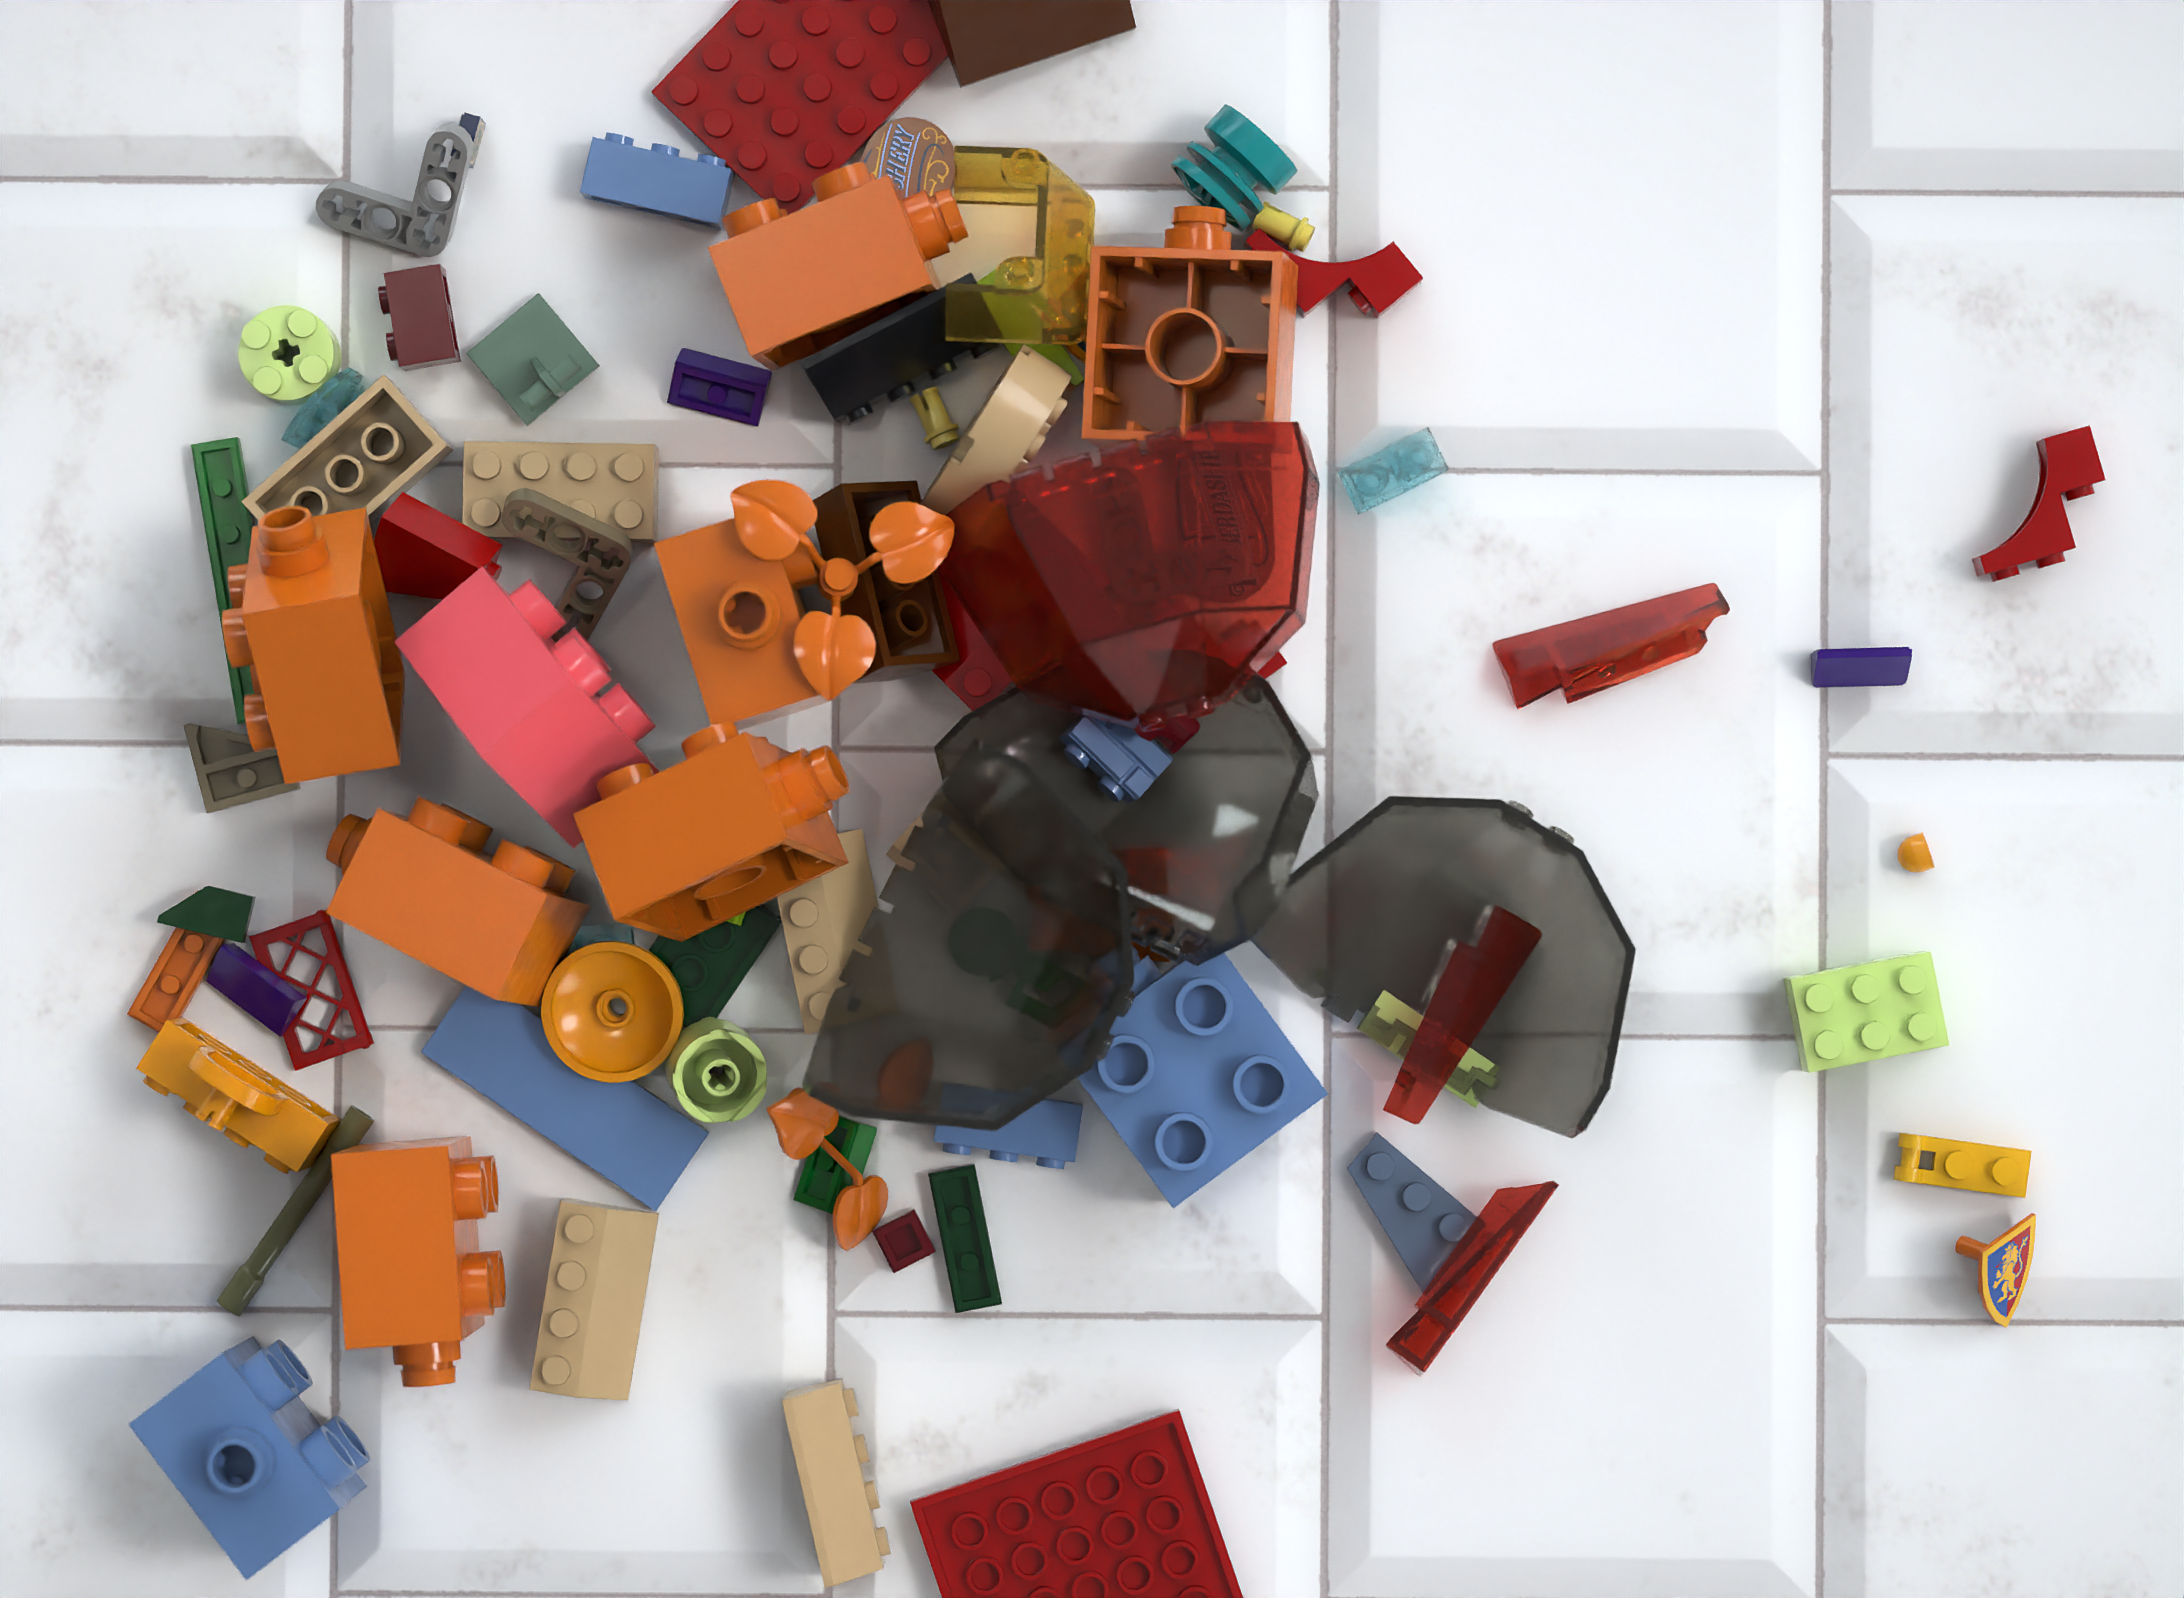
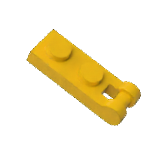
M1899 1133L1898 1147H1902L1900 1166L1895 1165L1893 1180L2026 1197L2032 1151ZM1921 1150L1933 1152L1930 1170L1919 1168Z

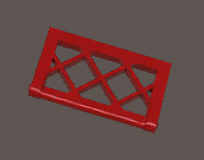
M318 910L313 915L249 937L257 961L281 979L308 991L306 1001L283 1034L295 1071L360 1048L367 1049L374 1044L332 924L331 916L325 913L326 910ZM320 927L328 950L325 956L301 945L307 931ZM298 935L296 941L289 939L290 937ZM279 941L292 946L281 971L275 968L268 945ZM298 950L323 961L311 986L287 975ZM328 964L333 966L343 994L341 1001L316 989ZM313 995H317L338 1006L326 1031L302 1019ZM343 1009L349 1011L356 1032V1036L342 1039L332 1034ZM299 1024L323 1036L318 1049L307 1053L304 1052L297 1031ZM329 1039L336 1042L326 1046Z

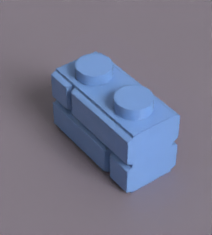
M1100 696L1092 700L1059 737L1067 746L1063 750L1066 757L1083 770L1088 766L1101 779L1097 783L1098 787L1115 802H1119L1121 799L1126 804L1136 801L1173 760L1154 740L1150 742L1140 737Z

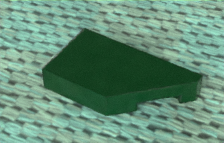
M206 886L160 914L157 923L245 943L256 897L213 886Z

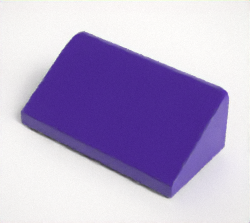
M682 348L675 361L667 403L758 427L772 371Z
M1909 647L1815 650L1811 653L1812 686L1825 688L1903 685L1908 678L1912 660V649H1909Z
M235 943L221 946L206 981L279 1037L283 1036L307 997Z

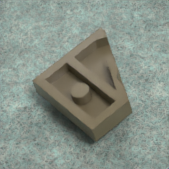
M191 723L183 725L206 813H214L301 789L299 782L285 784L276 749L254 752L248 735Z

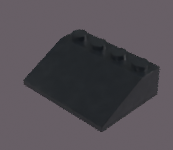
M969 273L801 360L800 363L834 420L839 423L846 419L849 425H853L872 415L874 411L871 406L888 397L892 404L913 394L916 391L913 384L929 375L932 381L935 382L958 370L955 364L956 361L970 354L977 360L1000 348L997 340L1005 336L978 282L973 274Z

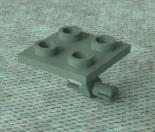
M539 293L466 353L527 426L600 366Z

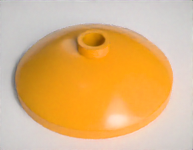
M600 941L577 949L555 968L544 989L541 1018L550 1046L560 1060L569 1068L592 1080L620 1083L645 1076L661 1065L669 1056L681 1034L684 1005L676 979L657 956L632 943ZM618 998L625 1003L626 1010L624 1013L619 1014L612 1010L610 1005L612 999Z

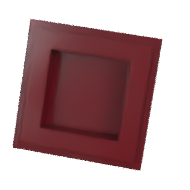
M915 1209L872 1231L893 1274L936 1252Z

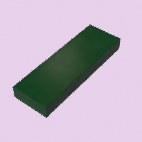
M975 1164L928 1173L955 1313L1002 1304Z

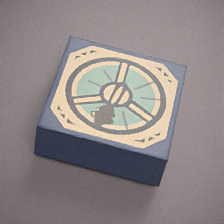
M464 112V115H461L459 126L466 129L473 141V152L469 168L473 169L486 123L480 116ZM452 147L450 156L453 157L458 150Z

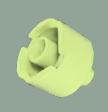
M291 305L275 306L259 313L242 330L238 350L241 370L252 387L274 401L286 405L311 403L322 397L330 389L329 387L339 373L342 355L335 333L323 320L306 309ZM289 345L296 350H300V354L293 357L294 365L291 366L281 360V355L286 353V347Z
M706 1017L681 1031L676 1045L664 1063L667 1081L680 1104L690 1115L705 1123L733 1122L743 1119L760 1104L766 1092L767 1069L762 1052L744 1029L730 1021ZM714 1066H722L725 1071L718 1077L714 1073L710 1074L709 1070Z

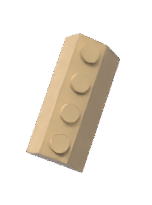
M863 829L837 833L848 859V864L777 897L805 1034L901 1014Z
M565 1198L560 1201L529 1390L576 1398L628 1401L659 1213Z
M841 1378L787 1391L782 1399V1405L824 1587H832L883 1569L885 1564L883 1556L890 1555L891 1549L885 1526L876 1527L873 1510L880 1508V1501L875 1481L866 1482L862 1463L870 1462L864 1434L855 1435L851 1417L859 1415L854 1389H845L843 1379Z

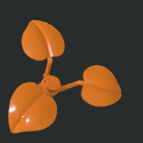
M757 480L735 488L730 495L736 532L743 546L752 555L766 561L782 560L795 551L799 541L810 555L814 566L820 571L817 579L818 590L824 598L830 601L832 612L829 615L824 612L813 611L801 619L794 634V652L802 674L811 687L825 700H834L843 690L857 681L868 670L874 659L876 647L874 635L865 621L854 615L840 617V601H844L852 595L857 585L858 575L863 574L865 570L881 560L886 577L894 583L910 584L929 576L942 563L951 547L955 529L954 522L951 518L917 503L897 502L890 504L877 513L869 530L870 542L878 552L854 566L850 561L843 558L824 561L812 541L804 534L815 524L817 509L810 496L800 487L779 480Z
M921 1038L916 1043L900 1047L886 1059L877 1076L876 1094L879 1098L875 1101L838 1098L832 1087L825 1084H817L807 1088H795L787 1097L766 1109L775 1126L779 1145L786 1156L794 1160H800L813 1153L820 1145L852 1177L853 1185L844 1188L836 1199L832 1219L837 1243L845 1251H849L851 1248L859 1245L878 1225L887 1207L888 1188L885 1181L877 1175H870L863 1180L862 1174L824 1136L833 1132L837 1126L839 1114L836 1107L880 1111L884 1108L886 1116L891 1120L901 1119L915 1109L926 1092L931 1075V1053L925 1039Z

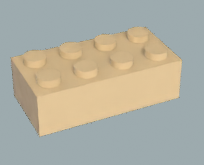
M383 375L241 502L258 521L268 512L288 506L305 507L310 510L312 516L366 508L371 525L392 505L402 492L407 493L454 450L394 382Z
M464 441L462 523L493 540L526 541L513 535L505 528L502 522V512L506 497L511 492L521 488H528L623 532L629 537L631 542L655 543L657 542L659 448L655 444ZM524 506L521 511H517L516 516L525 519L528 514L531 515L532 509ZM545 516L544 523L541 522L540 529L546 531L551 516ZM562 524L554 530L557 538L562 541H576L581 537L579 530L570 524ZM589 535L588 542H594L595 537Z

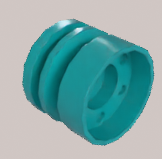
M1225 104L1204 127L1207 136L1215 145L1212 151L1191 141L1186 149L1199 165L1196 166L1185 157L1178 155L1171 163V168L1181 179L1186 191L1201 206L1224 209L1226 211V222L1243 232L1251 223V220L1239 204L1241 203L1252 212L1259 214L1264 206L1253 191L1255 186L1258 185L1262 189L1277 195L1297 173V168L1288 156L1260 128L1242 113Z

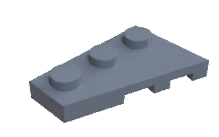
M1376 1132L1347 1166V1170L1421 1292L1426 1297L1486 1224Z

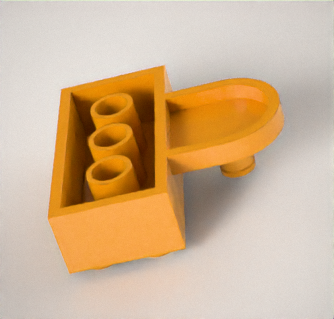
M184 1017L169 1019L165 1022L136 1067L137 1070L146 1075L143 1082L147 1086L164 1096L172 1093L186 1100L183 1108L203 1122L210 1120L208 1125L219 1131H222L224 1126H226L223 1132L225 1136L245 1148H248L251 1144L266 1152L263 1159L285 1174H288L290 1170L299 1172L312 1167L325 1147L328 1138L341 1121V1118Z

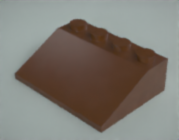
M928 0L960 88L1136 29L1130 0Z

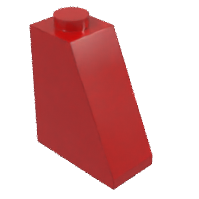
M402 492L380 518L374 543L386 592L443 600L482 566L496 581L498 580L502 566L497 564L502 544L412 496Z

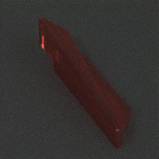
M1709 583L1497 640L1492 646L1517 709L1525 707L1559 688L1565 701L1569 704L1698 654L1708 641L1705 631L1714 618L1723 614L1727 615L1730 607L1715 583Z

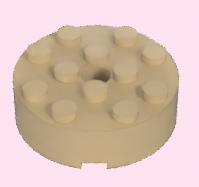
M1023 344L990 391L978 413L975 414L927 490L920 505L951 518L955 528L967 536L972 531L981 535L992 517H995L1007 499L1008 491L1013 483L1018 480L1028 463L1037 454L1046 439L1045 435L1048 430L1055 424L1066 407L1067 399L1075 388V385L1069 382L1072 374L1026 344Z

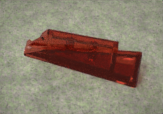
M1495 905L1476 948L1458 940L1399 1070L1383 1111L1415 1125L1421 1122L1542 937L1540 929L1508 910Z
M1547 1181L1542 1184L1502 1188L1495 1191L1414 1304L1418 1311L1385 1345L1414 1373L1420 1377L1425 1373L1559 1184L1555 1181Z

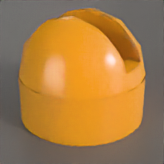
M1923 832L1907 837L1900 844L1897 856L1899 863L1904 869L1920 873L1935 868Z

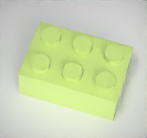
M1919 951L1783 978L1801 1071L1811 1073L1949 1045L1932 954L1929 951Z

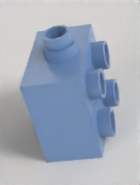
M1212 937L1164 973L1160 972L1149 955L1140 959L1138 956L1139 952L1129 941L1087 971L1094 985L1097 984L1100 987V990L1094 995L1108 1014L1059 1050L1061 1057L1173 1208L1328 1095L1322 1084Z
M254 1336L221 1353L128 1424L246 1580L364 1490L367 1486L357 1474V1470L370 1461V1456L365 1446L341 1417L335 1415L325 1424L320 1425L300 1399L299 1395L312 1386L313 1381L295 1353L279 1339L269 1347L262 1348Z

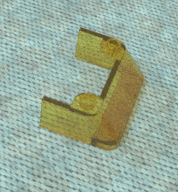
M954 145V199L957 204L1037 206L1035 257L1015 256L1002 261L996 269L995 285L946 283V341L1073 345L1083 341L1087 337L1091 246H1094L1095 232L1094 199L1037 150L1030 148Z

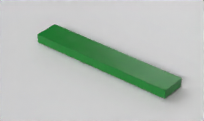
M238 437L191 445L222 635L223 610L233 609L228 586V567L248 563L252 527L255 526L253 514L241 502L249 495L241 442ZM224 641L237 724H246L244 696L255 694L250 665L233 668L230 664Z

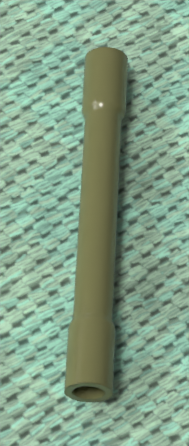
M353 1105L347 1110L328 1138L326 1147L246 1263L239 1267L217 1299V1302L223 1308L236 1316H241L263 1284L265 1275L332 1180L331 1154L359 1145L374 1123V1119Z

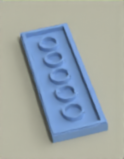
M467 985L421 1051L425 1056L655 1212L710 1133L634 1080L620 1083L600 1082L573 1071L560 1060L550 1046L543 1029L541 1017L522 1004L495 1000Z

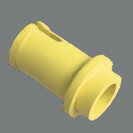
M1265 201L1263 203V210L1254 219L1252 229L1258 230L1260 228L1266 235L1288 245V251L1292 253L1295 249L1304 252L1315 231V227L1308 224L1309 218L1304 217L1300 220Z
M937 387L925 389L922 391L923 396L917 393L909 399L927 434L924 441L926 444H931L934 451L950 446L959 440L956 433L959 430V426L957 423L952 424L939 396Z

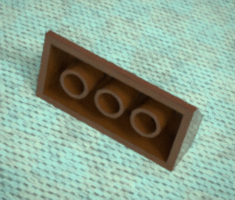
M917 480L841 483L814 499L813 502L817 509V519L814 525L823 560L827 562L834 558H843L855 566L870 555L878 552L872 546L869 538V530L874 518L884 507L893 503L912 502L920 504L922 499ZM881 560L865 570L863 574L858 575L857 585L852 595L846 600L840 601V617L854 615L861 618L871 629L876 643L875 655L870 667L854 683L892 681L956 664L960 661L938 567L923 580L910 584H899L890 581L886 577Z

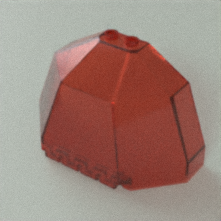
M1205 421L1189 426L1183 437L1179 426L1145 435L1148 452L1141 453L1139 443L1134 438L1099 448L1098 453L1101 462L1099 466L1094 467L1089 451L1051 462L1054 478L1047 480L1043 465L1009 474L1010 484L1004 480L985 484L945 514V516L952 519L955 529L951 547L942 563L938 566L939 572L1016 687L1029 700L1133 729L1141 727V731L1145 732L1162 729L1169 725V719L1187 714V717L1190 719L1211 715L1216 711L1215 706L1226 704L1306 623L1320 482L1309 439L1299 422Z

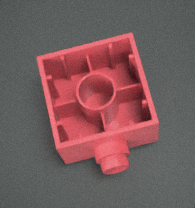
M482 566L396 639L394 643L480 757L556 832L575 848L583 839L573 814L601 801L596 784L602 778L624 767L641 763L650 764L654 775L660 773L656 765L637 743L652 731L656 725L620 683H617L602 697L597 691L611 680L608 675L612 671L611 668L575 627L556 643L551 636L567 622L530 579L525 581L513 593L509 594Z

